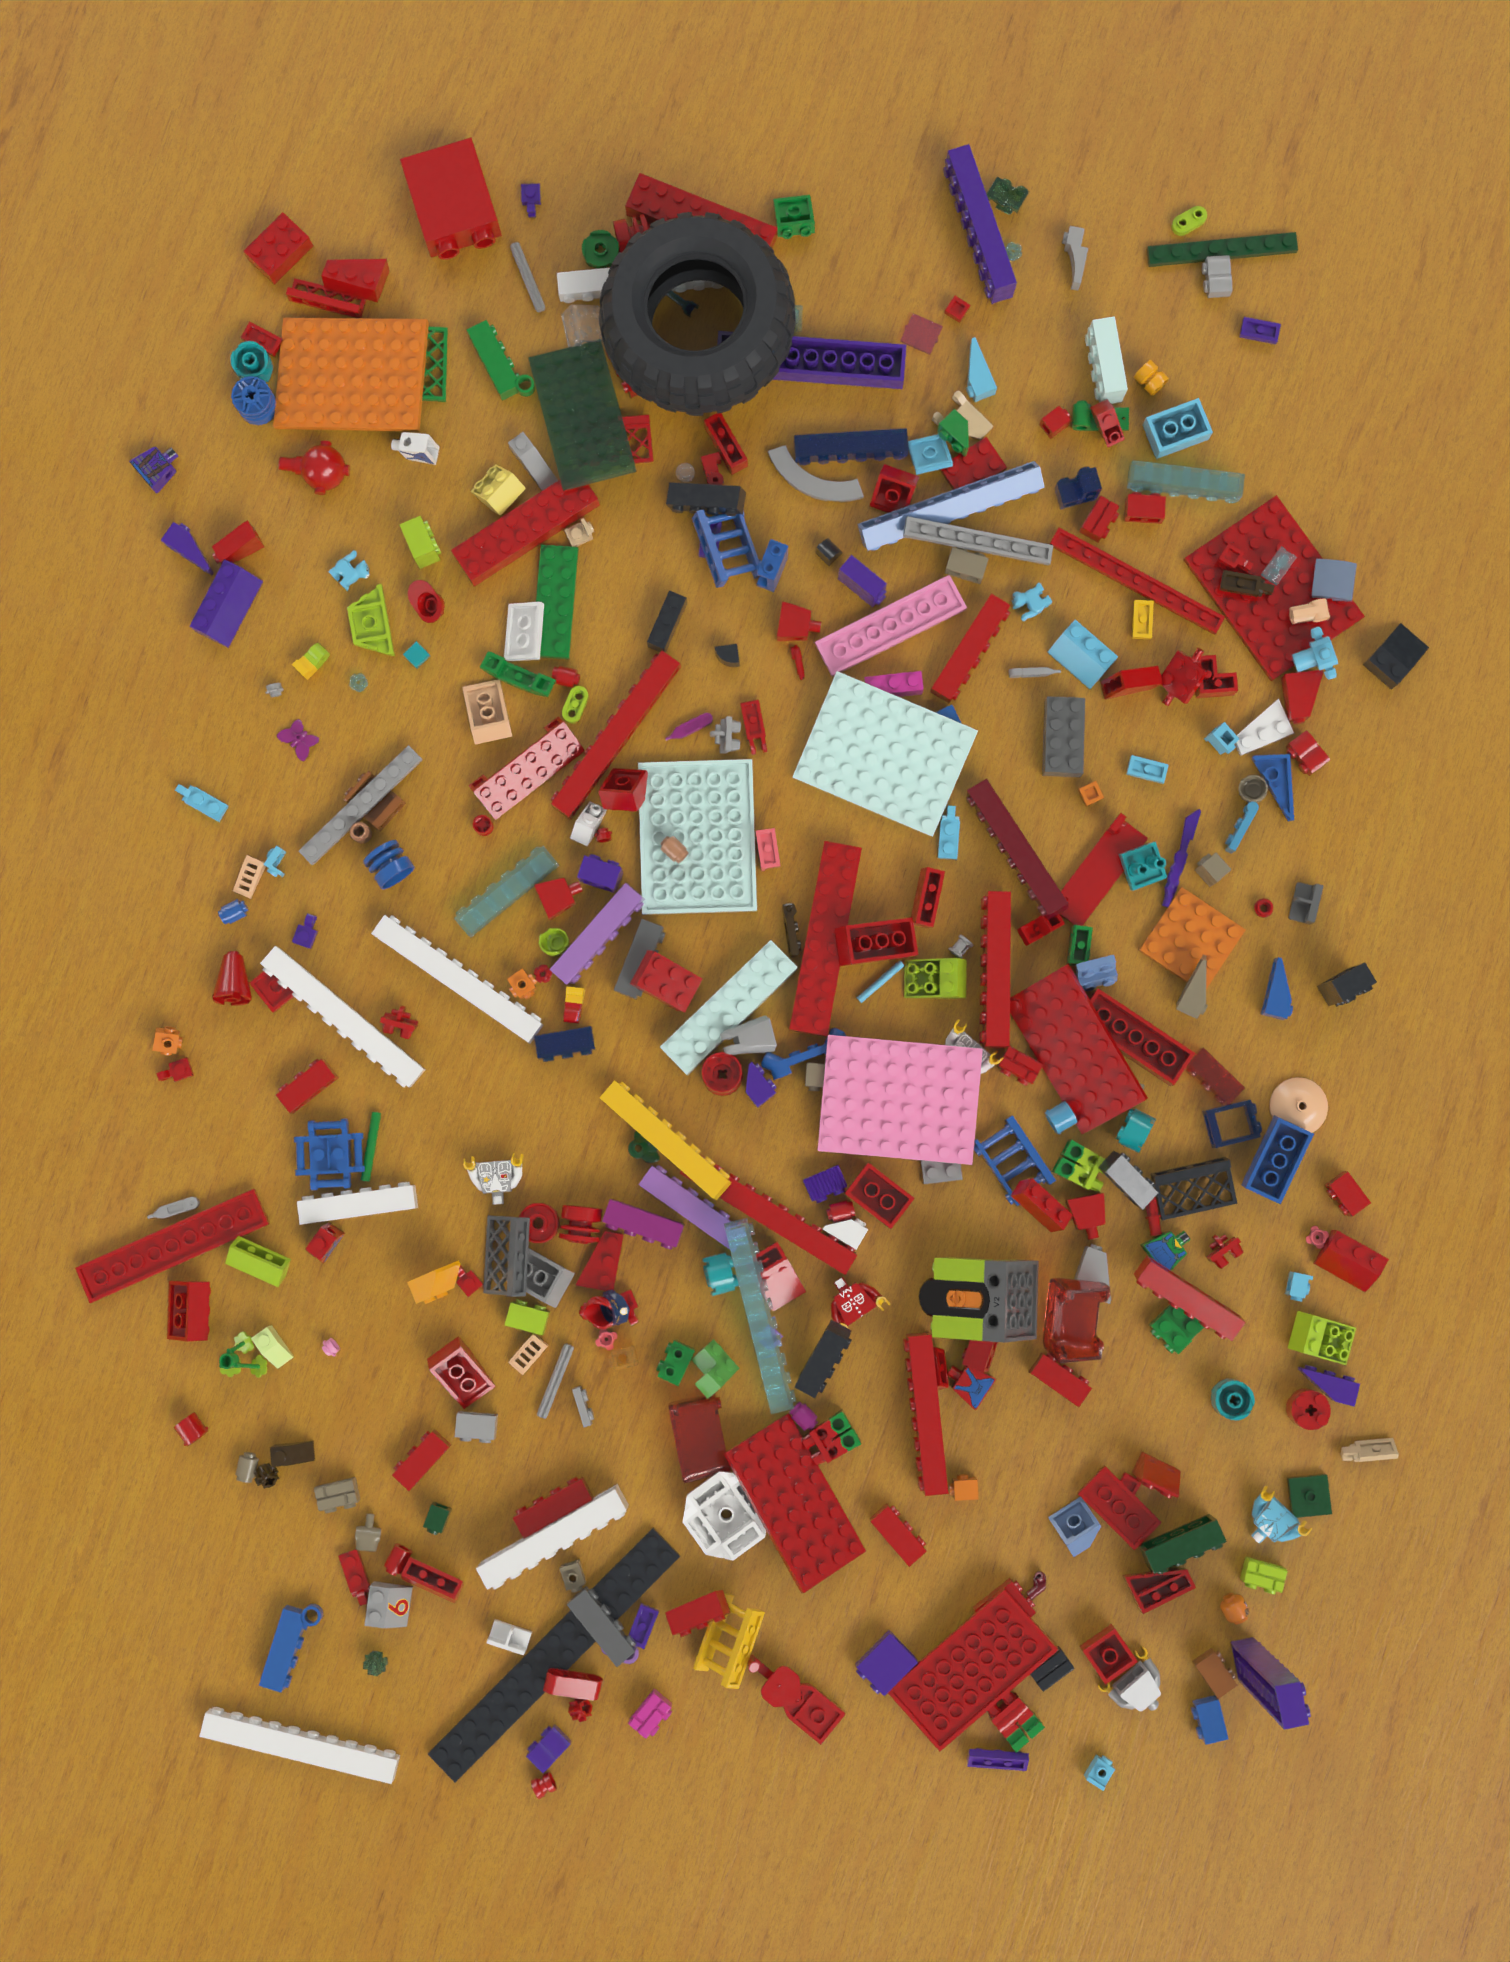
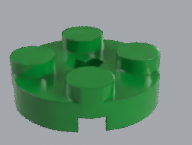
M605 230L591 232L582 243L583 258L587 265L593 268L611 267L619 253L618 241L610 232ZM599 246H603V249H606L602 253L595 251L599 249Z

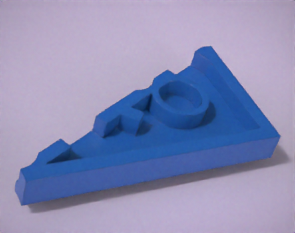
M1290 754L1252 756V761L1262 778L1266 781L1270 792L1287 821H1294Z

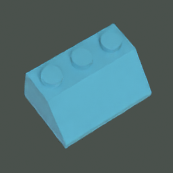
M1077 620L1070 624L1047 652L1089 689L1094 686L1118 658L1114 652Z

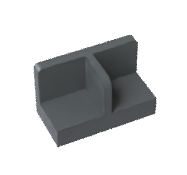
M1298 882L1295 887L1288 918L1306 924L1315 923L1324 885L1315 884L1312 886Z

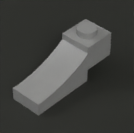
M1070 226L1068 232H1064L1062 243L1065 244L1064 251L1068 252L1072 265L1071 289L1078 291L1088 248L1081 246L1085 229Z

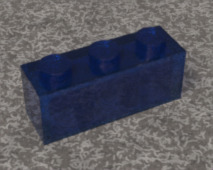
M592 1026L534 1036L537 1057L539 1060L543 1059V1062L554 1061V1057L562 1056V1059L573 1058V1054L581 1053V1056L591 1055L592 1051L596 1050Z

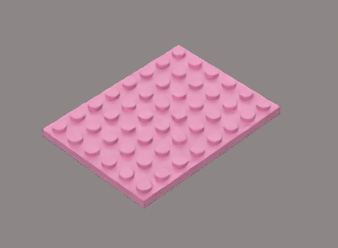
M828 1035L817 1150L972 1165L983 1049Z

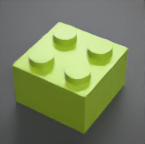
M421 516L399 524L419 569L440 561L438 554L441 551L433 537L434 534L427 520L423 521Z

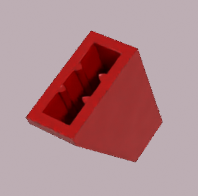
M247 520L212 546L215 552L212 556L217 564H222L224 559L235 563L264 548V545L257 531Z
M1159 666L1121 670L1100 681L1105 700L1151 690L1163 684Z
M1323 670L1289 673L1281 677L1286 716L1289 722H1293L1294 725L1305 723V720L1311 716L1322 680Z

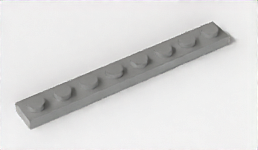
M908 516L905 519L903 537L1044 565L1051 564L1053 545Z
M408 745L315 834L299 852L311 865H314L350 830L354 823L359 822L423 759Z

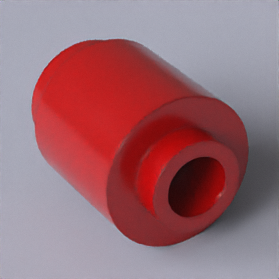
M555 666L551 678L556 680L555 684L573 688L579 684L580 674H578L577 669Z
M845 1200L829 1204V1209H826L828 1219L833 1220V1223L850 1220L851 1217L856 1216L852 1201L847 1202Z

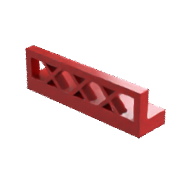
M294 278L292 288L287 287L286 296L291 302L353 318H362L367 301L366 299L324 288L320 284ZM298 285L305 286L308 292L298 290ZM318 290L324 291L326 296H321L314 293ZM340 295L344 301L333 299L332 297ZM354 299L361 301L360 305L352 304L349 302L353 301Z

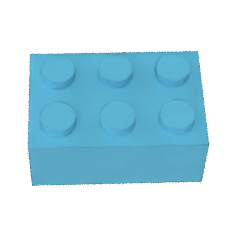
M1199 398L1146 417L1142 425L1156 459L1207 441L1213 433Z

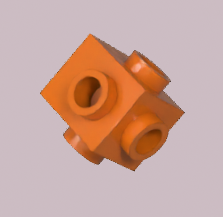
M523 968L507 978L511 985L509 990L515 998L518 996L521 1000L523 998L527 1000L535 995L534 991L537 990L535 986L537 981L532 974L528 975ZM525 983V987L521 988V984Z
M170 1026L164 1028L156 1027L152 1051H159L160 1054L168 1056L176 1054L177 1048L181 1049L183 1037H179L180 1031Z

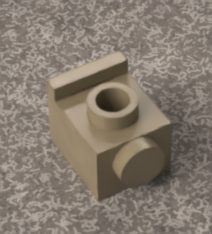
M580 1559L562 1564L559 1569L566 1591L570 1589L571 1592L582 1590V1586L586 1584V1579ZM575 1575L576 1581H571L569 1576Z

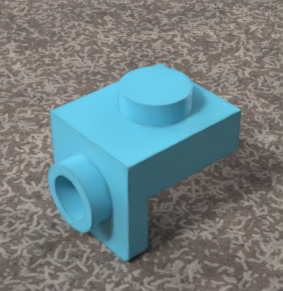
M278 846L270 849L266 856L267 860L263 864L268 867L267 872L275 877L278 874L282 877L285 875L276 867L287 853Z

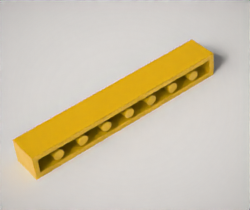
M614 1080L600 1096V1099L707 1194L717 1200L732 1183L728 1180L730 1176L723 1169L718 1171L714 1167L716 1163L708 1156L703 1158L699 1154L701 1150L693 1143L691 1146L685 1142L687 1138L679 1131L675 1133L671 1129L673 1125L666 1119L661 1121L657 1117L659 1113L651 1106L645 1107L642 1104L644 1100L637 1094L633 1096L628 1092L630 1088L621 1081L619 1084Z

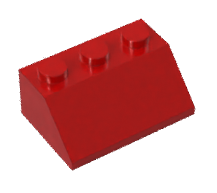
M1331 1230L1329 1237L1324 1243V1247L1321 1248L1313 1264L1366 1292L1380 1277L1389 1259L1342 1232Z
M169 1281L167 1339L186 1342L208 1341L210 1332L208 1325L210 1314L209 1296L211 1294L210 1282Z

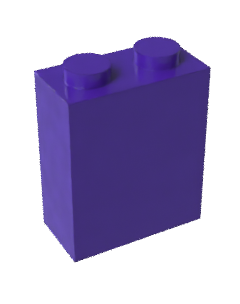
M851 555L839 569L838 580L871 607H874L876 603L878 605L881 604L885 599L887 583Z
M888 1630L856 1662V1672L862 1679L865 1680L867 1678L872 1683L870 1687L877 1694L881 1692L885 1696L918 1661L903 1643Z

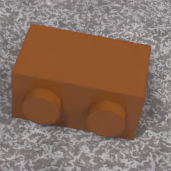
M1210 1648L1192 1661L1218 1699L1238 1686L1234 1681L1237 1678L1231 1668L1226 1669L1223 1664L1225 1659L1219 1651L1215 1652Z

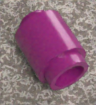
M799 1401L789 1411L792 1415L791 1418L804 1431L807 1428L811 1430L818 1423L816 1421L818 1416L805 1403L802 1404Z

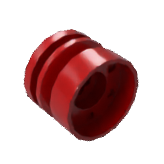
M644 214L639 215L641 224H637L635 216L632 217V226H628L625 218L613 221L620 253L624 251L626 244L636 233L640 232L642 234L650 228Z
M725 1052L714 1053L703 1063L701 1071L703 1082L714 1095H731L741 1086L743 1079L741 1064L732 1054H725ZM719 1072H722V1073L727 1072V1073H726V1077H727V1078H726V1079H724V1078L719 1079V1077H720V1076H719Z
M562 1205L561 1218L569 1220V1224L560 1225V1228L567 1229L568 1233H559V1238L580 1244L599 1242L600 1237L591 1236V1232L600 1233V1229L592 1227V1223L602 1221L603 1209Z

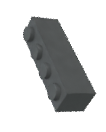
M641 919L614 988L615 992L637 1000L638 996H642L643 991L630 985V982L647 950L659 953L656 948L658 943L662 944L666 935L663 932L664 928L662 926Z
M586 1586L568 1601L567 1606L614 1665L618 1667L635 1653L636 1642L631 1635L627 1636L623 1632L624 1627L620 1621L614 1620L611 1617V1611L606 1604L602 1605L598 1601L599 1596L593 1588L589 1589Z

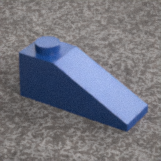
M1278 957L1273 961L1261 1015L1285 1020L1288 1019V1016H1291L1293 1006L1291 1005L1292 999L1283 960Z

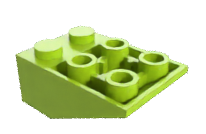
M960 958L905 960L904 998H966L967 960Z
M1297 1311L1288 1349L1347 1365L1356 1328Z

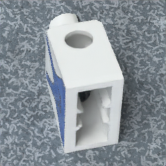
M403 432L400 439H393L391 443L392 450L399 451L408 460L436 465L440 447L429 434Z

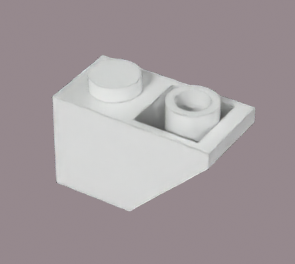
M589 802L576 820L570 838L588 846L597 832L607 809Z

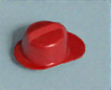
M416 580L411 583L408 588V599L424 622L434 623L444 614V599L424 580Z

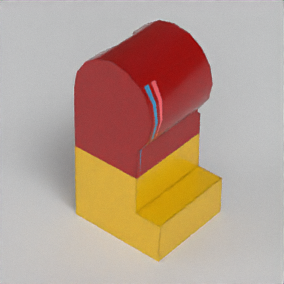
M566 987L563 1022L580 1023L585 995L584 988Z

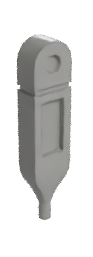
M1047 667L1009 669V678L1045 677L1061 673V670Z
M189 1197L161 1206L153 1214L148 1215L147 1218H168L193 1210L199 1206L200 1201L197 1197Z

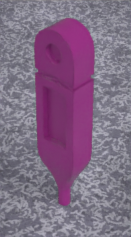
M704 713L679 725L665 740L682 739L703 729V727L709 726L713 722L712 715Z

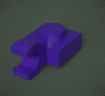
M540 183L521 184L522 205H527L528 217H536L535 205H541Z
M307 913L304 926L298 924L292 943L309 949L312 948L318 932L313 930L317 920L316 916Z

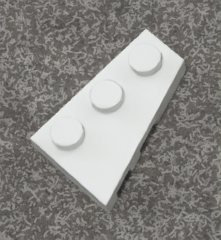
M1279 699L1237 735L1239 740L1235 745L1240 756L1294 734Z

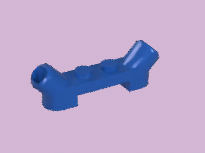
M837 1028L830 1029L828 1034L846 1036L845 1032ZM828 1036L824 1045L818 1046L817 1043L808 1046V1051L800 1053V1050L789 1054L790 1057L786 1059L767 1052L761 1062V1066L771 1071L773 1080L790 1075L792 1072L789 1066L822 1054L826 1055Z

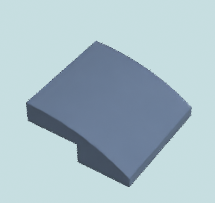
M1316 559L1312 598L1352 601L1357 564L1339 560Z

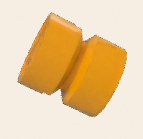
M1152 360L1146 362L1133 377L1140 385L1145 384L1144 389L1151 396L1160 391L1169 380V377L1164 372H1158V366Z

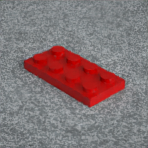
M1105 1465L1077 1492L1133 1550L1162 1523Z

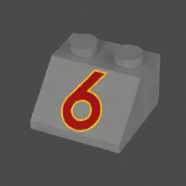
M374 1581L370 1585L364 1626L378 1628L407 1627L413 1586Z

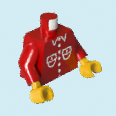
M841 1277L833 1283L839 1293L833 1296L831 1318L846 1328L877 1306L880 1310L884 1311L881 1307L883 1302H887L890 1305V1302L874 1287L863 1282L858 1284L854 1282L848 1285L845 1279Z

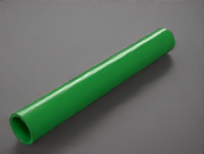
M372 1112L363 1161L365 1172L361 1173V1181L370 1182L381 1113Z

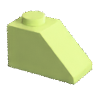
M272 1325L251 1338L261 1354L277 1369L294 1357Z

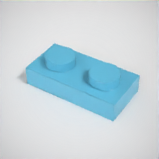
M1131 755L1126 775L1164 784L1169 765Z

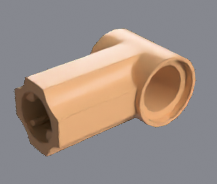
M1318 599L1309 604L1290 607V621L1292 624L1308 621L1321 622L1329 619L1330 614L1327 600Z

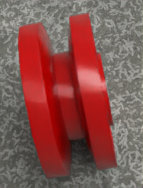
M533 1203L526 1206L519 1215V1217L530 1218L529 1242L545 1243L552 1240L558 1233L560 1218L557 1211L550 1205ZM536 1218H541L544 1222L540 1229L534 1225Z

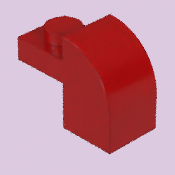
M1060 914L1049 920L1046 916H1039L1018 928L1017 932L1024 944L1028 946L1057 930L1065 923Z

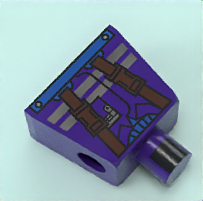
M153 447L129 462L157 494L176 473V470L170 463L178 455L172 447L163 454L157 447Z

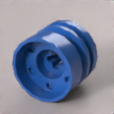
M254 376L244 377L236 382L232 389L231 398L243 419L253 425H263L274 418L276 397L266 382Z
M391 840L378 846L363 860L364 865L369 867L368 871L370 873L378 872L374 879L381 889H387L399 883L411 874L415 868L409 857H400L404 850L401 847L398 848L399 843L397 840Z

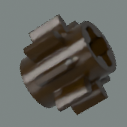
M270 1463L260 1465L256 1472H254L256 1477L254 1480L257 1486L262 1485L264 1489L274 1486L279 1479L277 1475L279 1471L276 1467H271Z

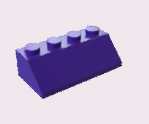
M224 559L190 627L195 632L229 648L263 581Z

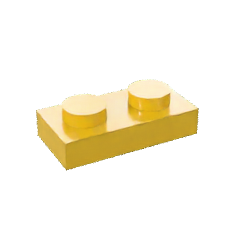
M1134 600L1132 639H1152L1154 601Z

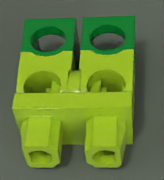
M1068 1139L1060 1155L1076 1162L1078 1165L1063 1157H1059L1051 1172L1084 1189L1100 1192L1104 1183L1096 1179L1098 1172L1104 1174L1098 1167L1105 1158L1074 1140Z

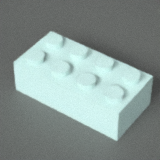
M1115 317L1092 320L1090 327H1088V333L1085 335V343L1090 349L1088 360L1089 364L1093 366L1091 377L1092 381L1096 383L1094 390L1095 399L1099 400V403L1106 399L1111 404L1121 403L1128 388Z

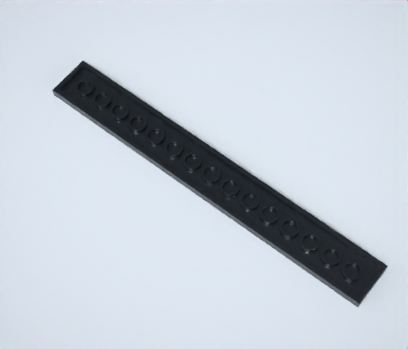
M653 1527L593 1587L599 1596L598 1601L602 1605L606 1604L611 1611V1617L614 1620H618L680 1557V1554ZM570 1610L428 1752V1755L454 1783L545 1693L543 1687L548 1669L568 1670L596 1642L574 1613Z

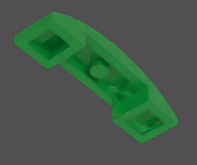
M490 651L487 652L480 665V669L518 689L543 697L549 696L556 683V680L541 673L537 675L507 662L504 657Z

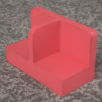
M775 828L756 831L761 871L780 867Z

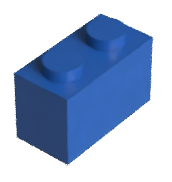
M1213 1695L1193 1700L1194 1707H1191L1193 1719H1197L1199 1727H1196L1198 1739H1202L1205 1745L1228 1740L1219 1699Z

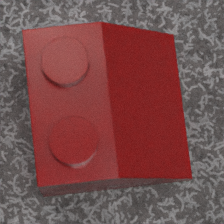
M884 464L876 483L870 507L890 513L909 506L920 476Z
M613 768L598 790L603 809L638 811L645 801L647 770Z

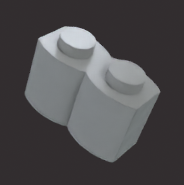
M1230 256L1207 257L1205 263H1202V274L1206 277V281L1203 282V291L1207 292V298L1230 297L1232 293Z

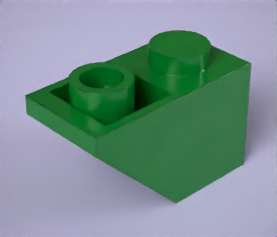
M954 409L939 423L937 432L942 440L948 441L952 445L954 451L961 453L965 457L969 447L968 420Z

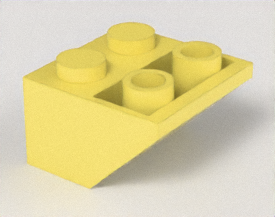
M495 464L487 471L482 480L474 485L470 492L490 510L501 516L526 488L513 473Z

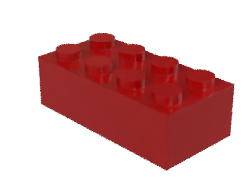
M913 917L835 928L840 966L919 955Z

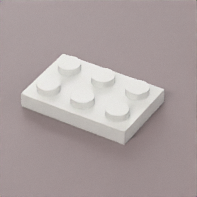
M528 602L508 605L505 660L540 659L544 603Z

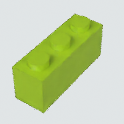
M238 1236L229 1247L225 1264L279 1287L287 1275L291 1259Z

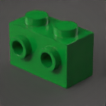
M674 1340L673 1343L669 1342L664 1352L667 1354L665 1361L660 1360L656 1369L659 1372L657 1377L679 1386L696 1349L677 1340Z

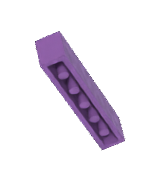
M625 883L550 970L566 985L571 983L574 985L580 979L581 971L583 969L587 970L594 961L592 959L595 955L599 956L606 949L605 944L609 940L613 941L619 934L617 930L621 926L625 927L632 919L630 915L634 911L638 912L643 907L645 898L629 884Z
M651 1166L639 1185L734 1252L747 1234L744 1231L746 1227L738 1221L734 1224L729 1220L730 1215L723 1210L718 1212L713 1209L714 1204L706 1198L703 1201L697 1197L699 1193L689 1187L687 1190L682 1187L683 1182L675 1176L671 1179L665 1175L667 1171L661 1166Z

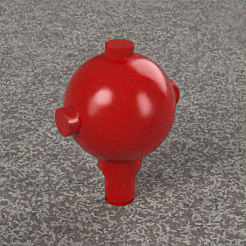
M320 441V445L311 447L303 456L279 458V470L292 471L296 475H302L304 481L314 488V493L318 495H326V491L336 488L343 481L344 476L350 475V465L345 464L344 458L335 448L331 447L332 443L330 441Z

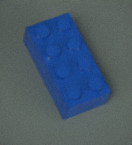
M1274 1115L1241 1185L1248 1190L1281 1204L1314 1134Z

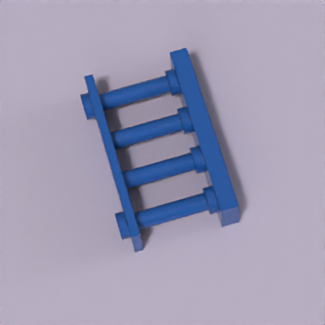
M704 509L696 511L692 520L716 588L723 587L730 576L750 571L754 579L758 578L757 571L761 560L758 559L745 523L744 511L743 514H736V516H727L725 513L710 517L705 515ZM733 519L736 526L734 530L718 534L712 533L710 529V524ZM738 536L742 543V547L722 552L716 546L718 541ZM742 554L746 555L749 564L730 569L724 568L722 559Z
M1010 1116L1004 1120L1007 1124L1004 1125L1005 1128L982 1143L975 1139L974 1151L978 1156L982 1155L1006 1191L1005 1197L1011 1205L1014 1203L1015 1206H1019L1020 1204L1011 1197L1012 1190L1006 1182L1030 1166H1035L1039 1171L1037 1176L1033 1178L1037 1183L1046 1182L1047 1185H1050L1056 1179L1014 1116ZM1008 1134H1014L1017 1138L1016 1144L990 1159L985 1149ZM1019 1150H1025L1028 1155L1026 1157L1027 1160L1002 1176L996 1165Z

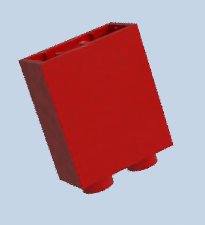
M472 137L400 159L431 257L438 256L442 260L451 259L460 253L461 248L474 245L477 249L487 248L496 242L495 238L502 236Z

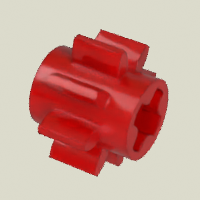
M574 1698V1701L569 1702L568 1713L573 1721L583 1722L586 1721V1717L592 1716L593 1706L590 1701Z

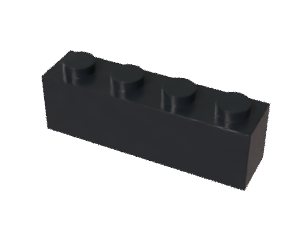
M669 482L666 505L675 513L689 511L695 514L696 511L704 509V512L710 515L725 513L727 516H736V514H743L746 492L741 486Z
M830 1320L801 1371L794 1388L813 1398L816 1397L818 1392L822 1393L827 1384L825 1382L826 1378L830 1379L835 1371V1368H833L834 1364H839L844 1355L841 1353L843 1348L847 1350L852 1341L849 1338L852 1330Z

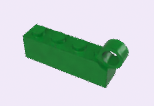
M485 320L466 329L502 401L517 393L524 397L534 393L535 384L533 378L529 375L520 376L518 373L515 374L513 372L514 364L510 357L506 358L504 354L506 349L502 341H497L495 336L498 334L493 324L489 325L488 321ZM524 381L531 383V387L527 390L520 389V384Z

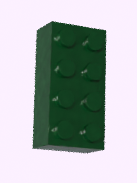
M1207 1514L1141 1543L1139 1549L1147 1567L1154 1574H1163L1169 1570V1567L1173 1565L1181 1566L1191 1557L1199 1558L1207 1550L1220 1549L1223 1547L1222 1544L1227 1541L1217 1519Z

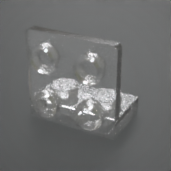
M570 305L561 314L569 350H576L583 342L603 343L599 326L600 306Z

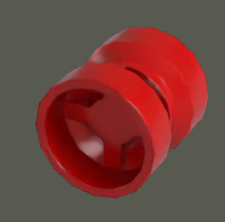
M478 815L473 820V828L480 836H488L493 832L494 825L486 815Z
M549 1771L544 1773L542 1778L531 1780L532 1789L538 1799L545 1797L547 1791L552 1793L557 1790L556 1782Z

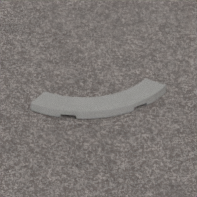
M786 445L768 451L771 462L778 473L792 487L807 496L823 501L839 502L854 501L864 497L858 479L844 482L823 480L803 470L793 460Z

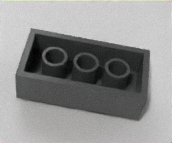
M1047 696L1045 699L1042 776H1082L1084 767L1085 698Z

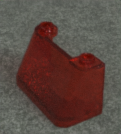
M1068 1278L1050 1279L1043 1346L1058 1363L1102 1359L1104 1343L1096 1335L1100 1302H1107L1111 1295L1110 1287L1106 1283Z
M714 1393L708 1399L705 1395L670 1402L668 1405L683 1482L689 1483L708 1478L718 1471L730 1472V1465L723 1454L726 1452V1446L719 1417V1409L722 1408L720 1397H716Z

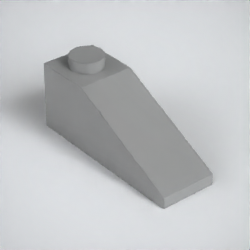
M524 432L508 442L512 453L542 491L558 481Z

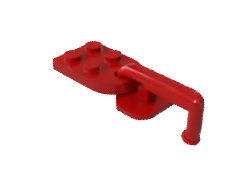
M750 1655L747 1663L749 1671L752 1673L758 1671L768 1679L761 1688L763 1699L773 1707H783L787 1717L821 1745L846 1715L845 1711L815 1686L809 1683H800L798 1674L789 1667L780 1666L773 1672L754 1655Z

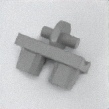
M727 716L726 719H721V725H715V731L710 732V737L715 738V744H720L721 754L740 749V740L732 739V733L740 732L741 722L732 720V717Z

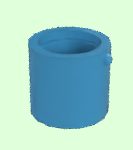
M1066 1101L1050 1110L1047 1109L1045 1112V1116L1056 1134H1061L1062 1131L1077 1123V1119Z

